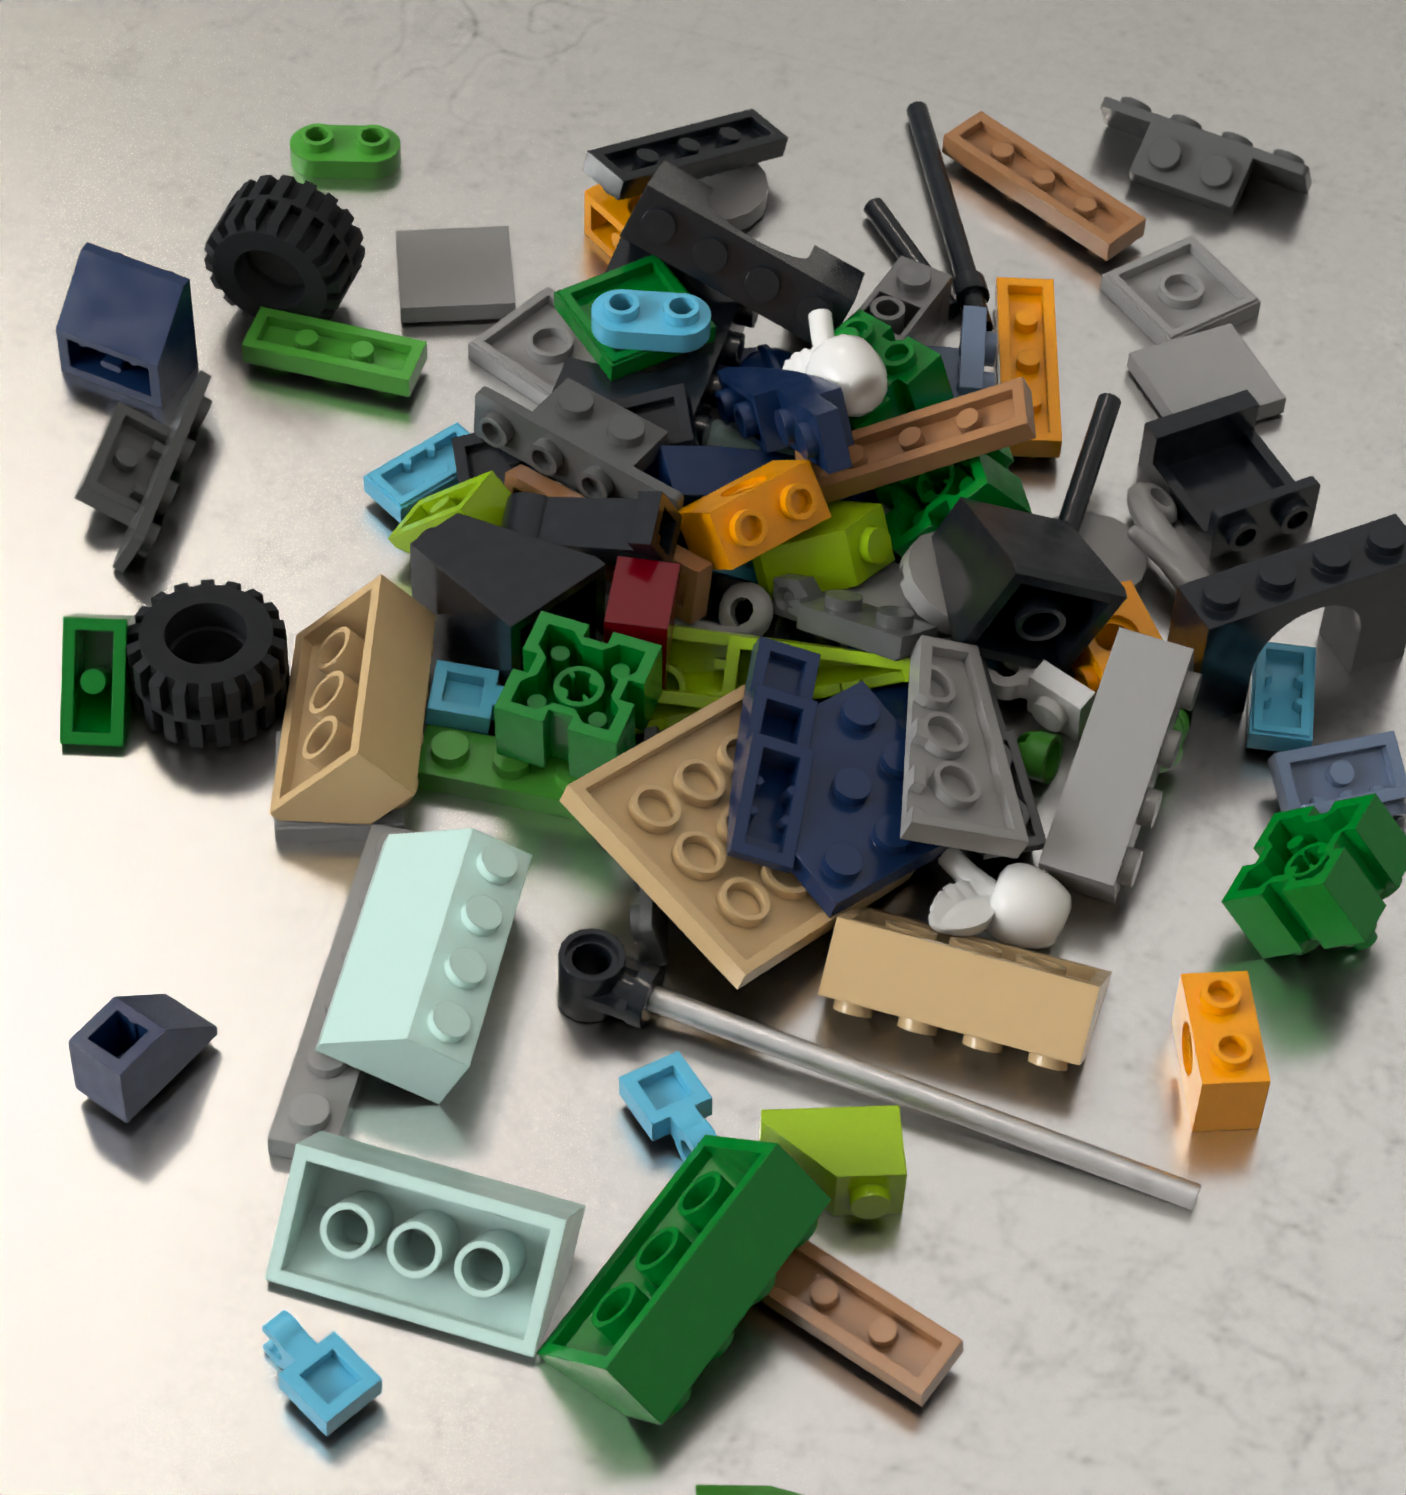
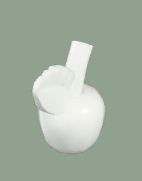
M827 309L811 311L808 315L813 347L812 349L804 348L800 352L792 354L790 359L785 360L783 369L814 375L840 386L847 413L850 417H862L872 413L883 402L888 391L887 372L881 357L861 337L846 334L835 336L831 311Z
M950 847L941 854L938 864L956 883H949L943 887V890L939 891L930 907L928 923L935 932L964 937L982 933L986 929L991 936L999 941L1029 949L1049 948L1056 943L1071 911L1072 901L1069 892L1054 877L1030 864L1015 863L1007 865L1001 871L997 880H995L974 865L960 849Z

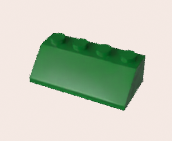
M704 1135L536 1353L547 1364L625 1416L662 1425L667 1418L675 1415L684 1407L690 1398L693 1383L708 1363L719 1357L729 1347L734 1338L735 1327L750 1307L761 1301L772 1290L776 1282V1273L793 1250L802 1246L811 1238L818 1225L817 1218L832 1199L778 1143Z

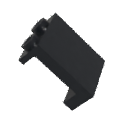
M1248 390L1146 422L1144 425L1138 466L1151 483L1158 485L1171 496L1177 507V517L1209 559L1232 551L1245 550L1253 544L1285 533H1295L1305 526L1311 525L1314 519L1321 485L1314 476L1295 481L1257 434L1255 425L1259 403Z

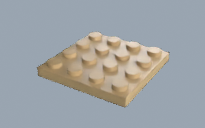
M745 685L568 784L560 799L564 807L737 990L833 929L837 916L849 909L867 907L909 880L914 873L913 871L829 918L792 872H782L726 855L734 756Z

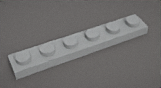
M373 823L371 825L267 1137L269 1155L293 1159L296 1143L319 1131L342 1137L346 1135L365 1072L320 1053L315 1049L383 843L389 834L415 833L418 831Z

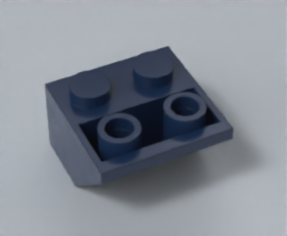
M87 242L80 251L56 326L61 371L163 409L198 366L190 279Z

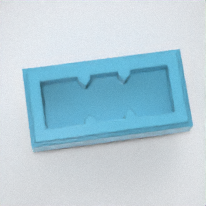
M456 422L364 475V491L400 523L418 500L458 484L452 438L471 433Z
M1267 642L1256 658L1250 678L1246 748L1283 752L1312 746L1316 647Z

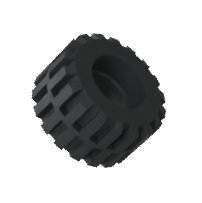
M271 174L262 175L257 182L250 179L242 185L240 190L236 191L206 241L204 251L207 252L204 258L205 267L213 273L210 280L214 287L225 293L223 298L231 306H238L243 310L242 314L251 320L256 317L262 306L329 321L338 309L362 266L361 263L365 257V247L361 245L363 240L361 229L352 225L355 218L349 210L341 209L337 205L338 199L329 192L325 195L318 191L317 185L309 181H305L304 184L299 183L295 180L294 176L282 175L277 180Z
M214 579L201 580V585L189 587L187 582L175 585L174 592L167 594L161 591L151 598L152 607L141 606L135 614L136 624L129 625L127 634L128 645L126 647L135 708L139 716H145L146 725L154 732L164 729L165 739L175 743L182 739H187L190 742V747L204 748L205 742H217L218 747L231 745V739L241 737L246 741L256 736V727L268 728L276 721L275 711H283L286 706L290 680L287 635L284 620L279 618V610L272 602L264 603L263 594L253 588L246 592L241 591L240 583L227 581L225 585H215ZM206 662H218L214 664H201Z

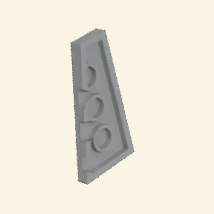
M921 635L910 653L900 839L1017 859L1028 845L1029 839L979 648L976 645Z

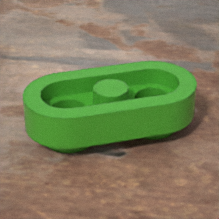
M313 123L297 130L290 139V158L292 167L298 173L307 177L380 179L390 176L400 167L401 143L394 131L380 125H325Z

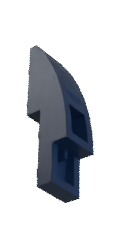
M726 367L717 370L722 390L715 392V401L719 415L726 426L730 425L744 439H749L766 453L791 446L805 460L809 459L828 474L852 467L848 447L855 445L840 386L829 380L792 370L762 367Z

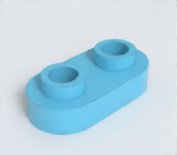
M617 289L601 294L593 302L591 308V330L594 337L600 343L611 348L686 353L701 348L708 341L711 331V311L706 302L691 294Z

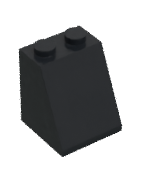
M960 497L931 536L952 639L956 642L978 646L982 658L1034 669L1045 660L1066 673L1127 599L1125 587L1067 521Z
M460 513L455 514L436 527L425 530L416 540L410 543L412 597L436 615L433 645L454 663L499 670L497 685L505 686L513 668L524 671L523 647L541 611L589 624L590 639L603 642L606 564L599 558Z

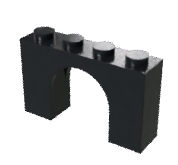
M665 160L644 189L620 237L811 344L808 315L811 311L816 309L831 311L834 330L843 323L855 302L865 274L864 272L816 245L813 247L808 258H799L782 253L753 239L732 226L711 208L708 200L714 190L713 187Z
M620 238L606 272L652 254L624 238ZM665 262L691 295L701 298L709 306L711 321L716 326L715 341L694 350L684 361L670 368L653 372H634L614 381L608 378L598 364L567 357L552 392L567 378L576 381L609 400L684 383L690 393L698 444L706 446L712 425V416L709 414L712 407L717 408L715 392L722 390L717 370L739 366L745 345V334H743L745 327L754 328L759 314Z
M1397 514L1383 517L1177 586L1167 641L1194 649L1193 672L1202 674L1200 688L1193 709L1191 711L1185 710L1190 721L1189 730L1244 712L1252 669L1263 647L1287 624L1313 610L1325 607L1319 633L1350 675L1403 657L1406 647V526Z

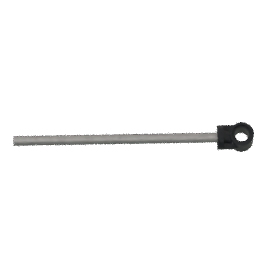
M594 928L578 930L568 935L561 943L558 953L555 995L561 1010L575 1020L589 1023L602 1021L613 1016L624 1020L626 1025L641 1030L647 1025L652 1014L656 1013L1184 1208L1193 1210L1201 1189V1184L662 988L665 979V967L650 961L644 963L627 957L622 943L616 936L607 931Z

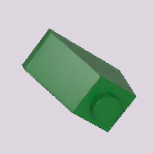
M74 613L63 616L59 744L125 746L133 700L126 645H128L127 634L129 625L136 624L134 615Z

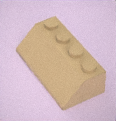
M380 574L296 635L269 812L271 816L279 821L372 824L393 809L397 810L406 806L416 794L419 785L420 751L424 740L425 708L429 696L430 664L434 652L433 638L436 615L383 574Z
M865 907L849 909L837 916L818 995L835 999L833 1009L848 1015L872 1018L873 1010L898 1016L897 1026L914 1033L935 1036L939 1027L964 1034L962 1043L968 1047L990 1053H1001L1003 1045L1029 1052L1027 1061L1034 1065L1056 1071H1067L1069 1063L1080 1066L1087 1056L1112 972L976 935L961 937L938 933L927 922Z

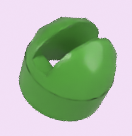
M1042 730L1027 731L1017 738V743L1028 780L1050 784L1055 778L1063 754L1062 737Z

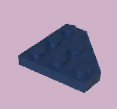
M863 681L817 705L809 747L815 750L794 866L791 870L829 918L936 859L945 850L950 848L900 839L906 731Z

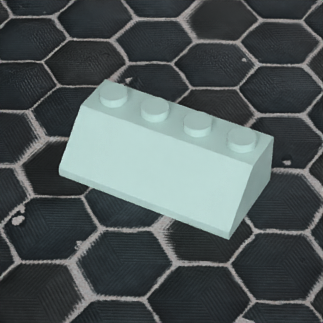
M474 828L389 834L383 843L315 1050L440 1104L470 1067L532 855Z
M319 1131L296 1143L265 1280L534 1358L541 1346L569 1276L586 1205Z

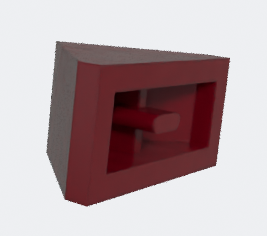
M618 556L604 618L603 642L608 644L613 632L661 645L662 689L665 690L681 563Z

